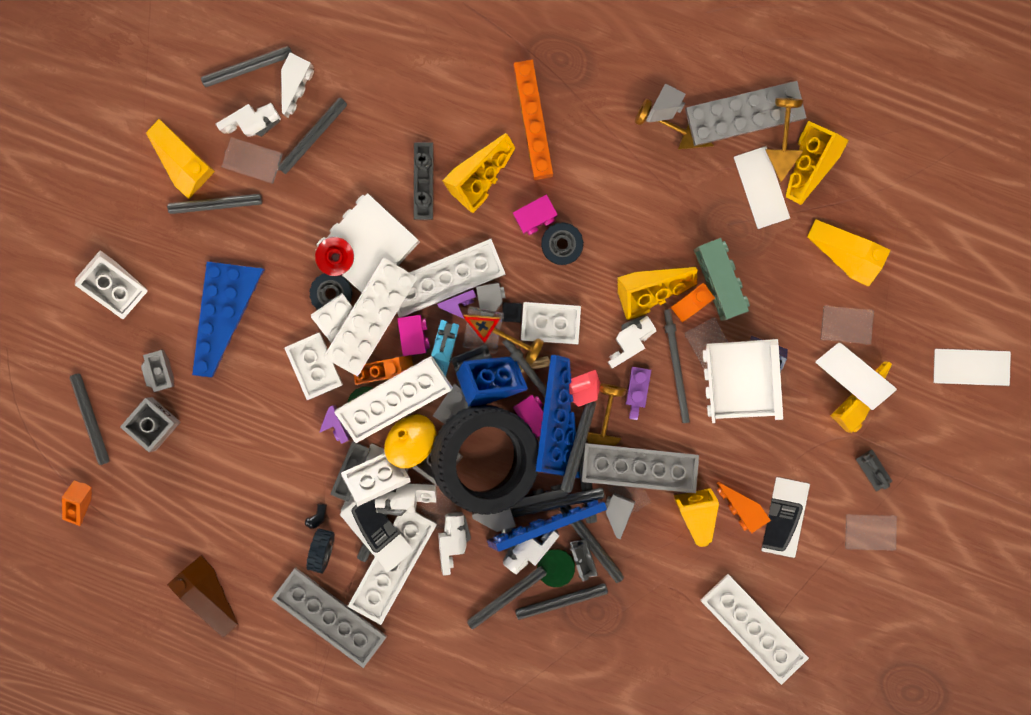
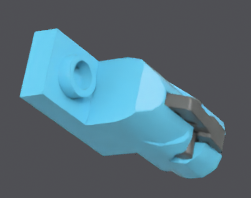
M441 320L431 356L446 377L459 325L455 323L449 324L447 321Z

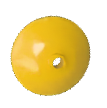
M410 415L398 421L391 428L385 440L384 452L387 460L398 468H411L424 461L431 453L436 438V428L432 421L423 415Z

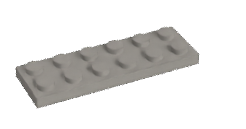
M798 82L785 83L687 107L685 111L694 146L784 125L786 108L776 106L775 98L802 99ZM803 104L799 108H791L789 123L806 119Z
M585 443L581 482L696 493L699 455Z
M296 567L272 598L274 602L362 668L365 667L387 637V635Z

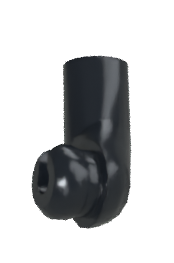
M317 504L316 514L305 520L306 527L315 529L324 523L327 504Z

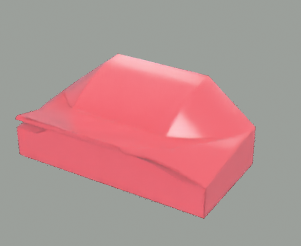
M596 370L571 378L572 382L569 384L570 394H573L574 404L579 407L598 400L601 383Z

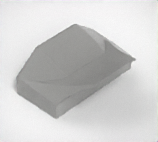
M159 350L143 355L145 361L141 365L146 386L153 388L154 392L174 387V376L165 351Z

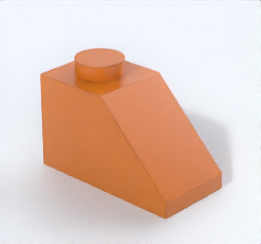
M702 283L670 308L679 320L684 322L714 300L715 297L706 285Z
M75 480L72 482L62 496L63 520L78 526L82 524L92 498V487Z

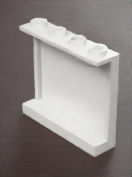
M368 193L357 199V205L352 210L349 209L343 215L344 219L340 224L336 223L330 229L331 233L327 237H339L351 245L354 252V262L351 268L342 275L361 293L364 291L383 257L399 266L420 243L416 237ZM323 237V238L317 243V246H318L323 240H325V239H327V238ZM334 254L332 256L333 260L337 261L339 259V255Z
M778 339L707 344L706 350H703V361L707 362L708 369H704L705 380H709V387H706L707 399L710 398L711 405H707L708 417H712V423H715V419L758 416H775V420H782L783 407Z

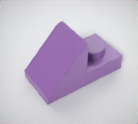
M471 290L437 305L440 309L465 319L459 305H470L474 303L473 299L477 297L474 290Z
M332 405L328 408L320 432L334 427L333 434L336 440H340L342 444L351 440V438L334 413L337 409L336 405Z

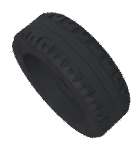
M477 405L471 406L468 409L465 408L448 419L435 438L431 451V467L434 480L448 499L469 512L489 515L506 511L516 503H519L528 494L538 474L536 464L539 449L536 436L522 418L500 407ZM483 427H495L504 431L512 440L514 458L511 469L505 479L494 488L482 492L471 490L457 476L456 460L463 442L473 432Z

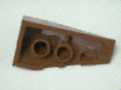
M201 555L167 585L180 600L224 638L238 625V622L230 604L225 598L224 590L218 582L214 568Z

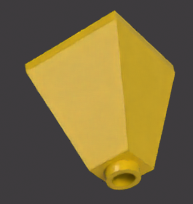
M712 489L699 490L696 493L673 495L696 545L699 547L708 546L713 539L719 507L718 499Z

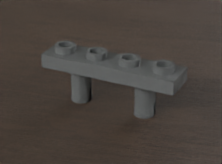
M414 143V220H433L434 143Z

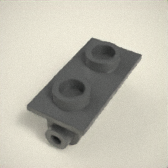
M484 344L450 359L457 373L464 361L491 359L492 357L487 345Z
M872 449L856 459L876 492L882 488L887 489L890 487V483L893 481Z
M587 539L570 542V551H572L576 561L579 578L582 581H586L589 577L598 576Z

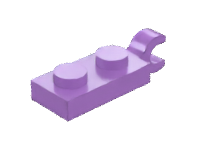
M632 367L626 398V405H631L629 419L638 420L639 407L645 408L651 370L637 367Z

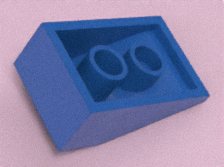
M511 357L464 361L456 373L468 407L486 405L528 389L517 361H514Z

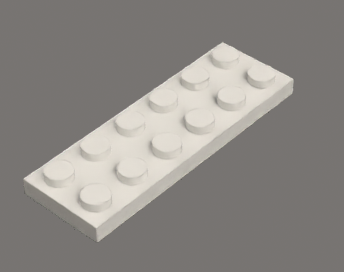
M489 239L409 272L416 276L417 280L398 309L397 314L399 318L405 317L506 275L492 240Z
M383 257L325 353L324 358L358 376L417 280V277Z
M430 356L339 407L334 413L354 442L357 443L450 392L453 387L434 358Z
M418 512L404 513L402 516H397L393 526L413 548V552L390 572H387L380 562L374 558L348 607L381 625L437 523Z
M729 574L701 599V602L781 685L809 659Z

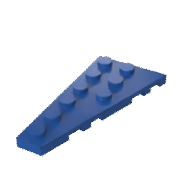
M207 262L192 375L214 376L226 347L229 345L235 329H237L253 291H255L265 269Z
M551 355L536 471L564 476L575 440L576 428L574 412H571L570 403L573 402V394H570L569 384L572 382L570 359L558 355ZM578 471L575 478H580Z
M593 500L588 502L585 507L580 508L578 506L570 509L567 513L556 514L542 521L537 519L530 522L529 526H519L513 528L511 532L495 535L493 538L487 539V543L490 548L499 552L605 511L607 507L605 502Z

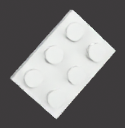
M341 293L311 314V318L332 343L353 306L344 294Z
M524 302L521 340L535 341L536 339H541L544 342L578 344L581 306Z
M320 332L285 347V351L307 400L343 385L334 363L324 358L328 349Z
M385 453L341 473L357 506L411 482L405 468H398L387 460Z

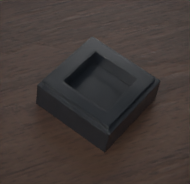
M503 302L502 322L521 323L522 304Z

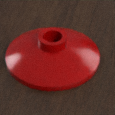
M330 237L318 245L315 252V261L323 273L330 276H339L346 273L353 265L354 252L346 240L339 237ZM334 254L339 255V259L337 261H334L332 258Z

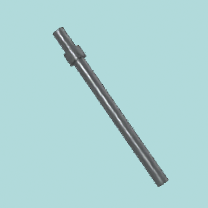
M671 309L664 310L666 322L664 328L665 333L668 334L682 423H689L690 419L675 335L677 331L676 324L673 323Z
M505 339L502 343L511 353V358L519 363L542 395L546 397L547 387L523 357L524 354L512 342Z

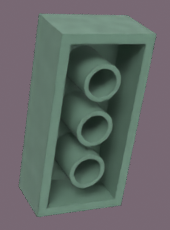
M721 238L695 248L694 252L708 289L715 297L713 302L720 320H727L748 312L750 304L748 298L742 294L741 289L743 286L740 278L735 276V264L732 259L729 260L727 252H729L726 242H722Z

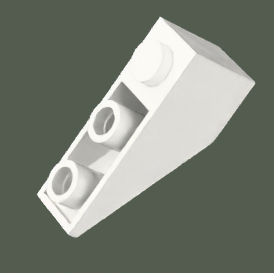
M289 53L281 69L282 114L287 118L295 112L296 102L299 97L303 96L306 89L304 86L307 80H310L314 74V67L310 62L292 53Z

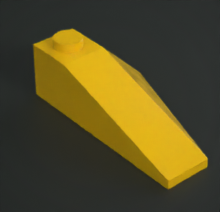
M160 119L146 132L174 186L190 199L215 171Z
M808 121L798 141L799 150H803V152L795 162L794 173L790 175L786 198L802 205L840 158L849 140Z
M503 134L465 160L442 180L451 195L471 213H474L489 195L487 194L488 190L498 180L496 178L501 168L506 166L515 150V146L508 134Z
M819 220L814 221L807 236L849 278L866 286H870L881 271L891 251L875 242Z
M697 268L642 271L618 277V295L626 319L630 320L650 312V308L658 303L660 305L666 302L665 299L673 294L679 295L696 285Z
M883 362L875 371L885 379L892 364L890 362ZM851 394L830 416L846 432L852 433L857 432L862 427V422L865 420L870 408L855 395Z

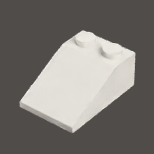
M101 250L75 279V286L122 319L128 315L148 291L116 261Z

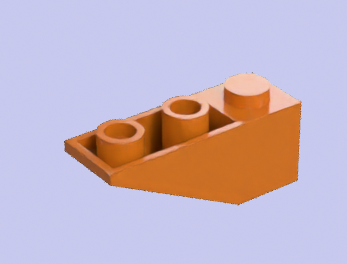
M412 356L366 363L358 376L353 374L355 385L393 378L413 366Z
M720 482L716 483L719 487L717 492L722 499L726 498L730 503L728 505L729 510L733 515H738L740 518L738 523L744 531L748 530L752 534L771 521L760 504Z

